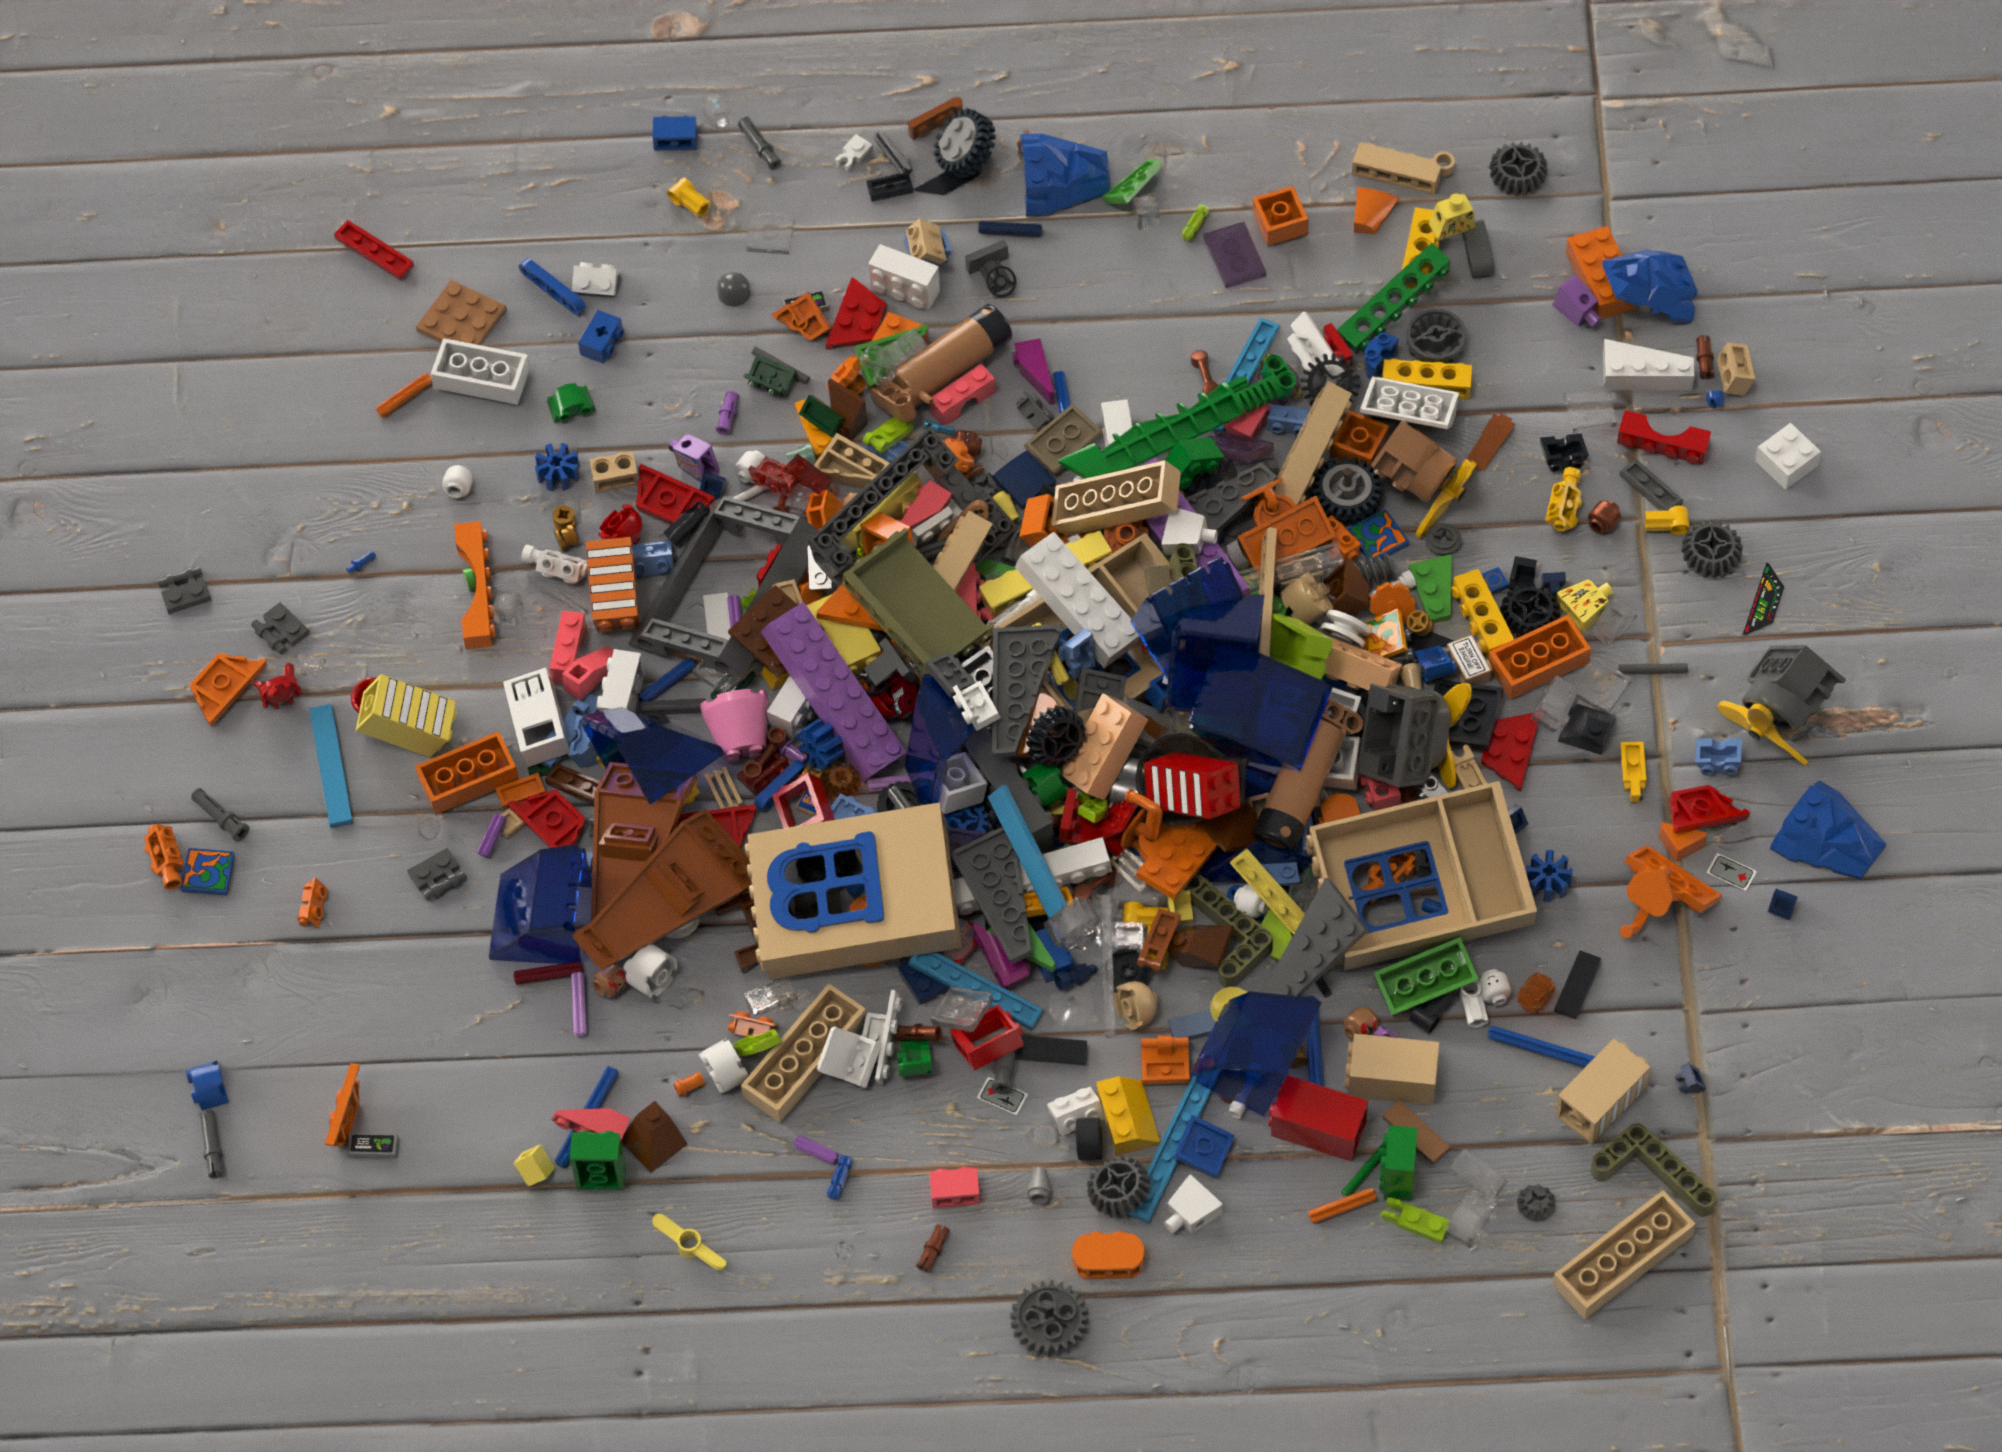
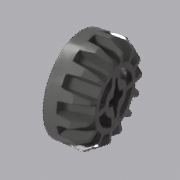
M1429 309L1420 312L1410 321L1407 328L1406 343L1409 346V353L1414 356L1416 355V360L1422 362L1424 360L1433 363H1447L1448 360L1455 362L1458 355L1463 354L1466 344V328L1464 323L1457 315L1447 310ZM1451 346L1450 350L1446 354L1441 355V352L1445 350V347ZM1424 351H1429L1437 355H1430L1428 353H1425Z

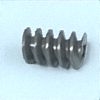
M1388 554L1383 555V561L1378 555L1375 556L1374 562L1370 557L1366 558L1365 564L1362 559L1357 560L1355 566L1369 586L1371 579H1374L1378 585L1380 577L1386 583L1390 575L1396 581L1395 566Z

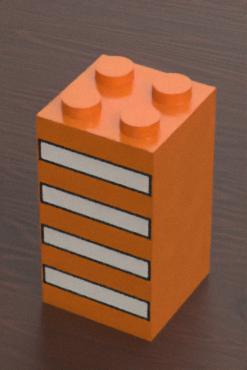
M631 538L585 541L592 620L595 630H600L601 633L612 632L614 628H622V630L636 629V626L640 624Z

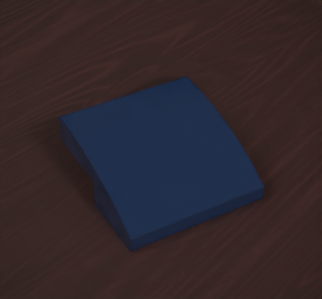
M1027 450L1012 459L992 476V479L1021 508L1026 505L1028 498L1039 495L1044 483L1053 487L1057 481Z

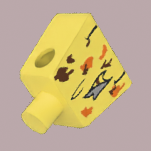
M1452 194L1449 199L1436 204L1429 221V226L1437 241L1475 228L1474 211L1465 194Z
M1587 579L1557 592V603L1560 604V610L1565 615L1570 616L1578 630L1583 634L1606 614L1609 603L1607 598L1613 594V590L1608 583L1597 588L1591 580Z

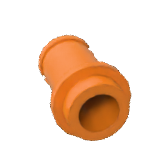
M697 1072L682 1080L678 1078L677 1082L673 1083L678 1096H687V1092L704 1086L705 1082L701 1073Z

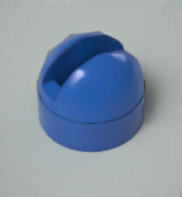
M1720 390L1707 392L1706 399L1708 405L1711 408L1721 407L1724 403V392Z

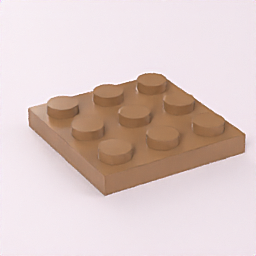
M450 280L417 324L416 330L442 343L444 338L481 345L506 312V305Z

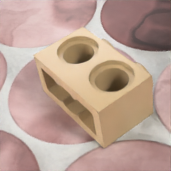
M1727 342L1717 357L1724 392L1745 396L1755 381L1748 346L1746 344Z
M633 451L619 452L614 455L598 456L589 459L596 493L638 485L639 480Z

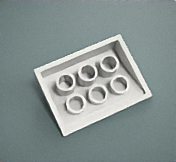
M1372 376L1360 408V413L1448 429L1452 427L1456 416L1459 393Z

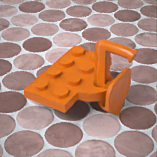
M1282 477L1240 498L1241 501H1245L1256 495L1259 497L1253 502L1255 506L1253 519L1256 527L1236 537L1256 577L1260 576L1262 537L1269 527L1277 529L1275 566L1283 564L1336 536L1317 496L1296 505L1289 497L1274 493L1272 487L1282 482Z
M1129 789L1126 792L1125 800L1141 806L1142 809L1126 827L1122 835L1121 847L1134 848L1146 860L1137 870L1136 878L1175 900L1219 846L1199 825L1200 820L1193 816L1184 815L1175 827L1161 824L1163 811L1160 806L1141 794L1134 792L1133 789Z
M1645 845L1628 854L1624 861L1636 873L1627 887V896L1640 909L1631 925H1624L1620 928V935L1622 938L1628 939L1638 933L1644 927L1650 914L1657 917L1664 915L1672 901L1682 900L1687 904L1688 908L1701 913L1717 904L1722 894L1648 845Z

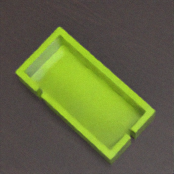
M1272 613L1270 663L1297 679L1320 684L1322 677L1326 673L1325 659H1328L1333 649V639L1297 618Z

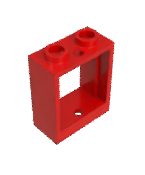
M810 773L802 774L797 780L789 785L782 786L779 791L772 795L783 828L797 826L788 801L806 790H809L817 815L799 826L835 820L821 778Z
M999 1004L949 1030L955 1048L974 1071L1024 1046L1021 1038L1024 1035L1022 1028L1018 1022L1014 1024L1009 1011L1004 1012ZM1001 1027L1004 1029V1033L977 1047L973 1046L972 1042Z

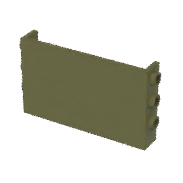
M904 528L900 532L896 531L891 534L888 541L883 545H876L867 557H860L856 560L853 567L843 574L842 585L927 679L931 681L934 677L925 668L926 661L948 651L958 660L963 656H970L975 651L976 646L980 643L985 644L992 638L994 624L992 622L988 625L983 623L907 539L908 530Z

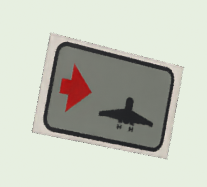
M1717 853L1706 873L1746 891L1757 871Z
M988 1077L977 1098L1017 1115L1028 1094L1016 1088H1013L1008 1094L996 1093L991 1088L994 1079Z

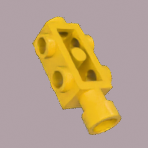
M1573 467L1565 468L1562 476L1563 481L1553 485L1545 521L1559 532L1571 529L1577 524L1576 512L1582 504V499L1580 498L1581 490L1576 487L1580 482L1581 471Z

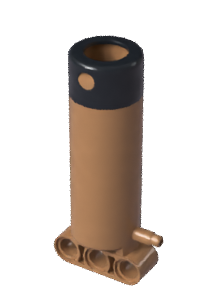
M990 304L984 305L898 366L886 378L882 376L872 387H869L868 390L873 403L899 421L907 422L914 419L917 414L915 407L920 406L924 402L929 405L932 404L934 399L931 397L1012 339L1013 334L1008 321L995 306Z
M1318 691L1302 694L1297 699V708L1304 714L1303 718L1289 711L1285 714V718L1299 727L1252 831L1253 837L1259 843L1270 849H1278L1282 853H1292L1295 851L1345 736L1357 733L1363 727V719L1359 714ZM1309 698L1313 701V707L1308 703ZM1328 709L1332 712V718L1328 716ZM1347 719L1351 722V729L1347 726Z

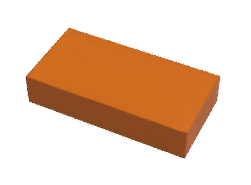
M538 773L495 788L503 811L509 809L507 803L514 800L516 803L528 800V796L541 795L546 792Z

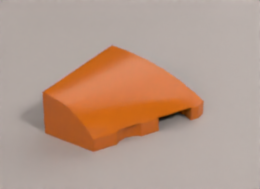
M1358 187L1354 232L1376 234L1381 222L1387 219L1390 210L1394 205L1398 204L1399 197L1375 189Z
M810 292L805 293L772 314L774 319L801 333L810 341L822 336L832 328Z

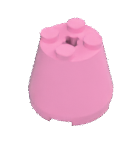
M751 689L729 691L718 694L717 698L710 703L703 701L700 704L702 717L721 756L726 758L727 763L738 762L740 757L749 756L750 759H756L761 756L767 747V710L769 709V699L765 690H761L759 693L751 692Z

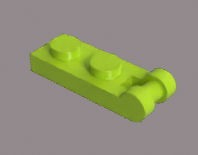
M892 417L874 431L867 432L863 438V443L868 446L872 445L876 451L884 453L913 432L915 424L910 421L902 422Z

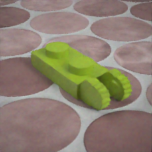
M1395 1198L1387 1199L1386 1205L1389 1208L1402 1212L1399 1217L1396 1213L1382 1210L1380 1215L1382 1219L1397 1225L1398 1228L1442 1244L1451 1220L1408 1203L1404 1204L1401 1200Z

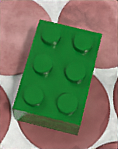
M1389 1125L1388 1134H1383L1379 1190H1384L1383 1199L1395 1198L1401 1201L1412 1202L1417 1127Z
M586 1130L572 1133L570 1162L576 1188L624 1190L626 1161L620 1133L613 1131L592 1133Z

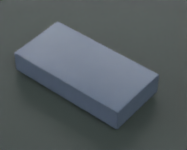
M1210 1010L1168 1019L1172 1038L1188 1037V1040L1220 1033L1219 1025L1213 1020Z

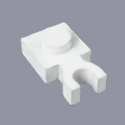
M856 134L843 147L844 154H840L835 159L836 165L840 166L842 162H847L845 170L849 172L855 161L861 163L873 150V144Z

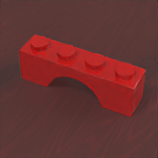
M1625 410L1618 431L1617 444L1628 448L1641 449L1648 453L1665 455L1668 458L1686 460L1692 464L1698 463L1703 465L1712 431L1689 426L1681 434L1673 436L1662 435L1651 428L1647 415Z

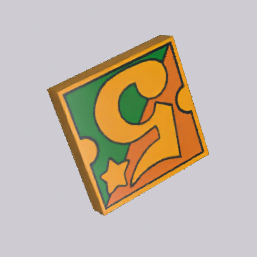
M1395 609L1363 622L1371 628L1369 636L1360 635V638L1365 641L1363 649L1385 658H1390L1407 651L1400 610Z

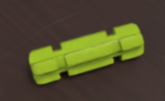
M1200 204L1197 207V212H1194L1187 223V227L1182 231V238L1184 240L1191 241L1194 238V233H1197L1204 222L1203 218H1206L1209 214L1208 206Z

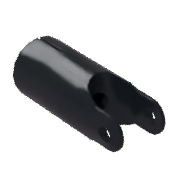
M700 501L696 502L674 521L663 534L678 547L701 524L703 519L709 514L710 508Z

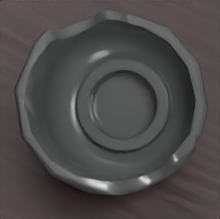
M727 273L719 279L717 290L721 302L726 305L736 306L743 304L749 299V281L742 273Z

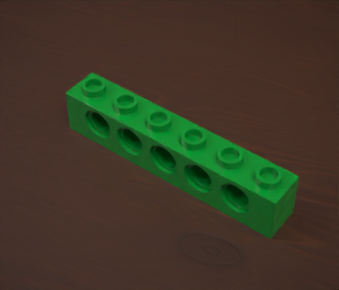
M1433 243L1427 246L1337 329L1348 348L1355 354L1360 350L1362 352L1365 351L1368 343L1375 336L1384 333L1388 324L1392 321L1396 322L1403 315V311L1407 307L1411 308L1417 303L1418 297L1423 292L1428 293L1433 288L1434 282L1439 277L1442 279L1449 273L1450 259ZM1424 268L1432 269L1430 274H1424L1421 271ZM1409 282H1413L1417 286L1415 288L1410 289L1407 288L1405 285ZM1392 297H1399L1401 301L1392 303L1390 299ZM1378 311L1385 313L1381 318L1374 316ZM1367 326L1369 330L1367 332H1360L1358 328Z

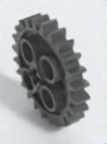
M1042 1280L1040 1283L1041 1287L1039 1288L1032 1283V1291L1024 1288V1297L1017 1295L1018 1304H1012V1310L1015 1312L1010 1313V1318L1014 1320L1011 1322V1329H1015L1014 1337H1020V1345L1027 1342L1028 1351L1035 1347L1036 1355L1041 1350H1045V1355L1048 1357L1050 1351L1053 1350L1055 1355L1058 1356L1059 1349L1061 1348L1065 1353H1068L1067 1346L1070 1345L1075 1348V1339L1082 1341L1083 1335L1081 1333H1087V1326L1084 1324H1089V1317L1086 1316L1088 1315V1308L1084 1307L1085 1299L1078 1300L1080 1292L1072 1294L1071 1285L1063 1289L1062 1281L1058 1286H1054V1281L1051 1280L1049 1286H1046ZM1044 1300H1049L1052 1302L1050 1305L1041 1304V1302ZM1064 1312H1069L1072 1314L1068 1318H1064L1061 1316V1314ZM1029 1319L1038 1320L1035 1324H1030L1027 1321ZM1050 1331H1056L1059 1334L1056 1336H1049L1047 1333Z

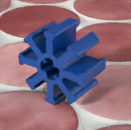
M552 443L545 445L547 456L541 455L540 452H537L535 456L537 480L539 483L545 480L546 488L549 491H554L557 481L561 482L563 491L570 488L568 478L575 480V482H578L580 478L578 455L576 451L569 454L568 444L561 443L558 453H554Z
M817 719L801 729V732L796 736L803 743L798 747L800 753L808 752L809 759L807 762L811 766L817 763L819 770L825 769L844 755V750L838 746L843 742L841 736L833 737L831 735L834 728L833 725L830 723L823 725L822 719Z
M1546 850L1545 863L1535 853L1531 857L1530 867L1526 866V874L1530 882L1532 895L1535 897L1537 892L1544 889V902H1551L1553 890L1559 895V898L1566 896L1567 885L1571 886L1573 869H1567L1568 858L1562 855L1560 860L1553 863V850Z

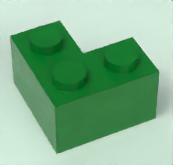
M1206 437L1178 440L1165 460L1181 471L1179 489H1186L1192 484V480L1197 473H1212L1217 470L1224 456L1213 439Z

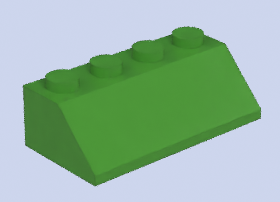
M1461 937L1373 973V979L1382 1000L1392 1016L1479 981Z

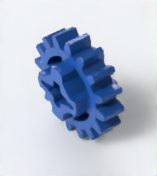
M978 804L944 814L947 823L948 839L950 838L951 845L959 842V847H962L964 843L968 844L980 838V836L986 835V830H989L988 814H985V807L979 808Z

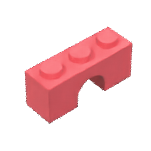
M982 364L978 365L931 397L934 401L929 405L930 414L941 425H948L961 416V408L967 401L973 398L979 404L994 394L995 378Z
M562 611L549 668L553 682L563 683L562 673L578 659V648L583 646L587 629L584 613Z

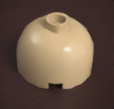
M1137 981L1117 986L1115 989H1118V992L1114 993L1113 997L1114 1005L1118 1016L1121 1018L1124 1015L1129 1022L1124 1025L1134 1030L1150 1023L1157 1009L1158 999L1155 992L1147 985Z

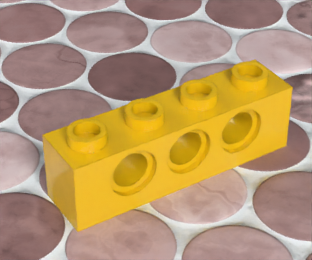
M1415 207L1402 269L1431 243L1439 249L1440 240L1437 241L1429 226L1434 210ZM1424 268L1421 272L1430 274V268ZM1409 282L1405 286L1407 288L1412 289L1415 288L1417 285L1413 282Z
M1384 359V379L1458 392V399H1470L1472 365Z
M1479 568L1455 576L1453 587H1451L1452 595L1455 600H1459L1461 613L1464 618H1468L1470 622L1469 629L1472 635L1477 636L1483 653L1489 659V651L1514 640Z

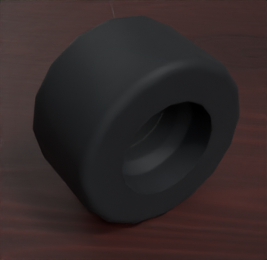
M1098 1117L1076 1119L1077 1157L1080 1161L1102 1159L1101 1120Z

